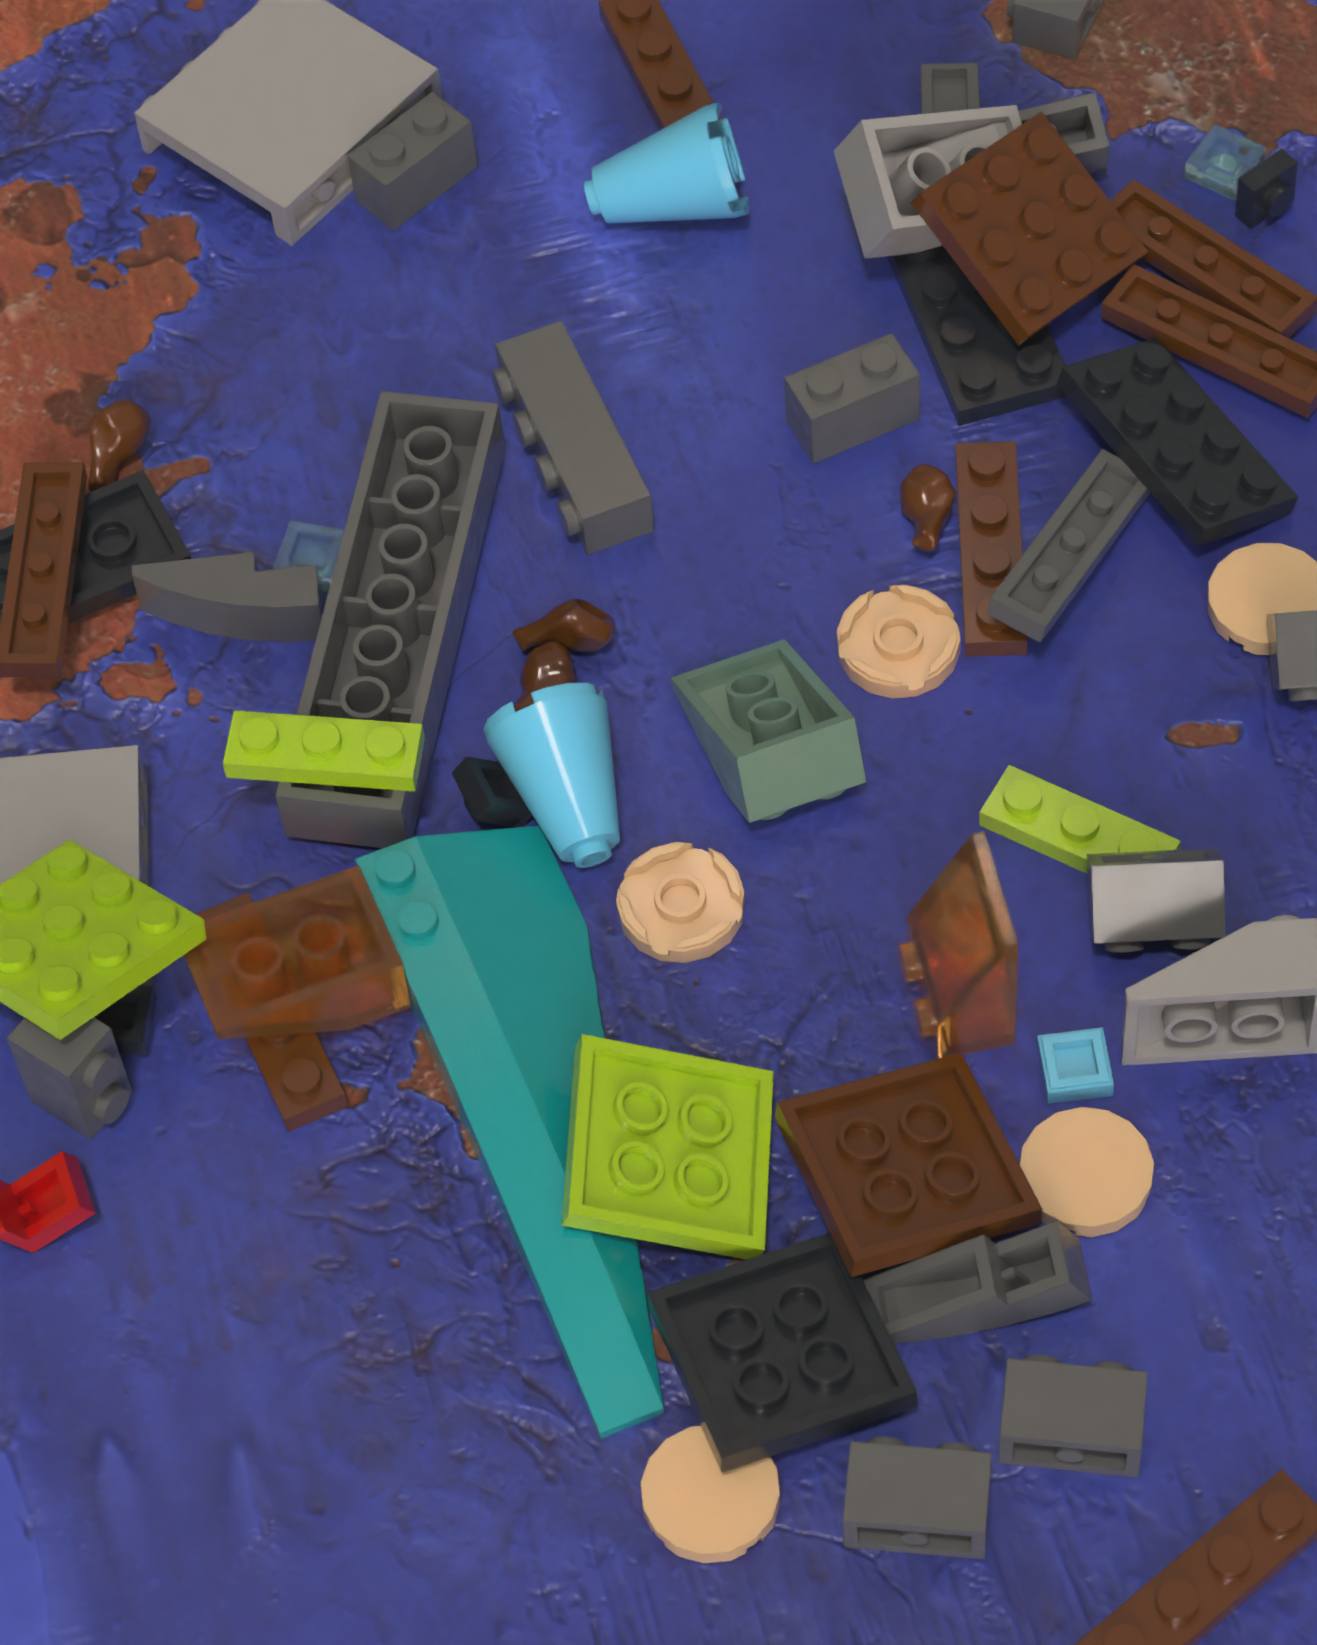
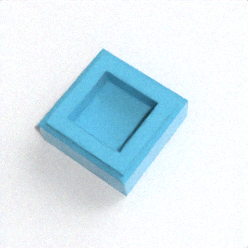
M1103 1027L1037 1035V1050L1047 1104L1113 1096L1114 1082Z

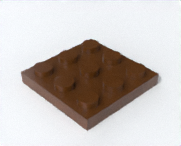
M1042 111L920 192L911 202L912 206L1018 345L1127 270L1149 252Z
M961 1052L777 1102L775 1119L851 1277L925 1257L981 1235L992 1238L1039 1224L1042 1207Z

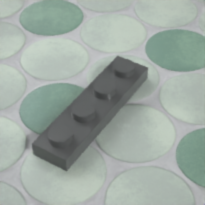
M1104 449L1099 452L991 596L986 614L1041 643L1150 494L1149 490L1121 458Z

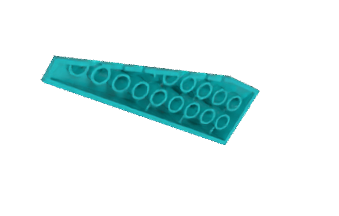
M540 826L415 836L356 858L355 863L363 899L600 1439L664 1414L637 1239L561 1225L575 1046L582 1034L605 1038L587 924Z

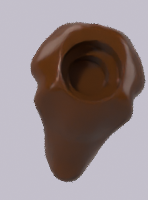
M117 400L104 407L90 421L89 435L92 459L87 484L91 492L115 481L122 461L137 453L148 434L152 423L151 417L140 404L133 400Z
M928 464L916 466L903 479L900 485V503L903 514L915 526L912 545L921 550L931 552L938 545L940 532L951 514L953 501L957 493L948 476L939 468Z
M570 599L557 605L538 620L514 629L512 635L518 641L522 651L550 641L559 642L570 650L597 651L607 645L613 638L615 620L605 611L583 599Z
M556 641L547 642L533 649L527 655L520 675L522 695L514 704L516 712L534 704L532 692L546 687L575 682L576 677L571 654L561 643Z

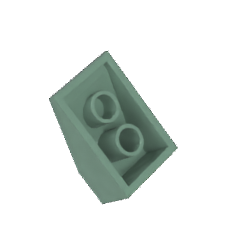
M785 639L671 677L672 688L726 795L749 823L759 819L769 820L777 818L788 809L817 799L837 797L845 789L866 782L855 717Z

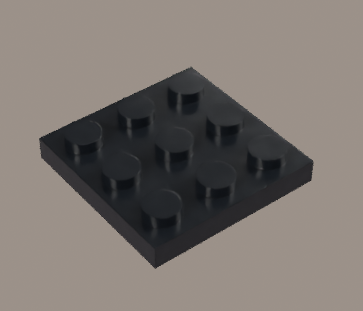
M830 1233L647 1292L650 1313L721 1473L917 1407V1390L861 1275L850 1276Z

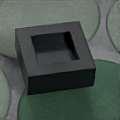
M1280 149L1238 178L1235 217L1251 230L1270 216L1277 217L1285 212L1294 201L1298 162L1286 151Z
M465 757L452 772L464 796L465 807L474 816L476 821L523 827L533 816L499 762Z
M153 985L138 986L94 1017L111 1028L119 1053L147 1055L157 1001Z

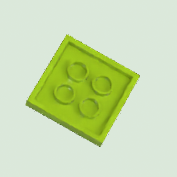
M69 839L0 884V1002L61 1040L205 941L204 919Z
M582 1034L575 1046L561 1225L746 1260L762 1255L765 1251L774 1071Z

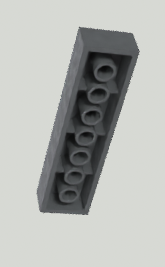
M380 391L297 715L423 724L425 741L416 791L279 782L276 800L286 837L385 848L413 837L505 450L499 403Z

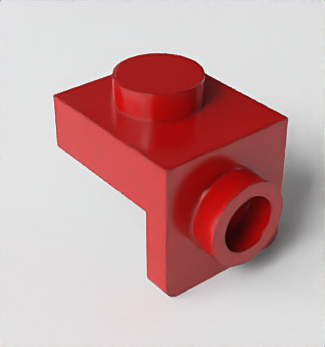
M64 1151L59 1152L11 1184L0 1180V1241L8 1242L31 1253H35L96 1214L78 1158Z

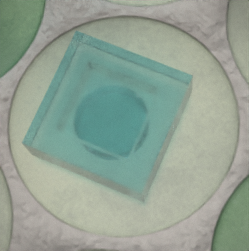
M1214 125L1186 161L1185 178L1236 200L1238 178L1264 161L1266 147Z
M290 520L273 569L316 565L321 590L329 592L344 529Z

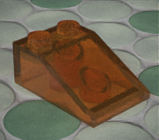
M985 831L970 835L907 915V942L897 944L903 978L905 982L916 980L921 997L913 999V1010L919 1035L921 1038L932 1036L937 1058L960 1052L964 1055L1015 1044L1018 941Z
M359 865L204 920L206 940L183 955L217 1039L350 1030L411 1008L404 965Z

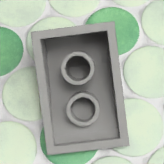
M1017 105L861 120L834 150V155L864 259L918 253L943 246L912 206V200L920 192L1022 125Z
M1281 915L1267 921L1252 922L1126 988L1120 1052L1121 1065L1317 1053V918L1300 919L1292 915Z

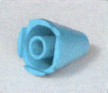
M720 103L705 105L592 167V180L584 182L585 194L592 214L602 213L606 223L738 218L739 216L749 214V197L739 198L735 183L745 181L736 141L728 118L718 120L723 108Z
M565 683L532 692L534 704L517 712L513 702L502 706L487 719L483 728L487 743L560 860L574 862L578 868L592 867L608 860L612 856L611 849L620 841L608 703L602 690L597 694L593 684Z

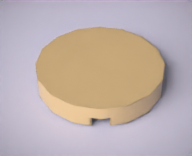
M1255 543L1234 550L1217 564L1208 582L1207 614L1216 632L1228 642L1230 637L1235 642L1243 644L1242 650L1255 655H1269L1266 614L1317 610V561L1304 551L1282 543Z
M909 585L889 586V591L874 595V590L859 596L844 611L837 628L839 663L849 679L868 693L891 699L917 697L939 687L954 671L960 655V632L954 620V613L948 604L928 590Z
M673 842L651 848L631 862L624 873V880L620 884V889L618 888L616 906L624 935L639 951L660 961L688 963L708 958L731 942L742 925L745 893L738 870L723 854L711 848H708V852L693 848L692 843Z
M1078 1107L1056 1112L1035 1126L1022 1146L1020 1166L1042 1207L1041 1222L1050 1224L1058 1221L1066 1229L1074 1231L1075 1236L1092 1238L1117 1232L1139 1216L1146 1205V1199L1151 1193L1154 1161L1147 1140L1130 1121L1108 1110Z
M701 1426L689 1427L667 1438L648 1459L641 1480L644 1518L651 1531L653 1529L655 1535L664 1542V1546L678 1557L704 1564L732 1561L747 1553V1548L755 1545L760 1538L762 1541L773 1529L781 1504L778 1472L771 1457L721 1473Z

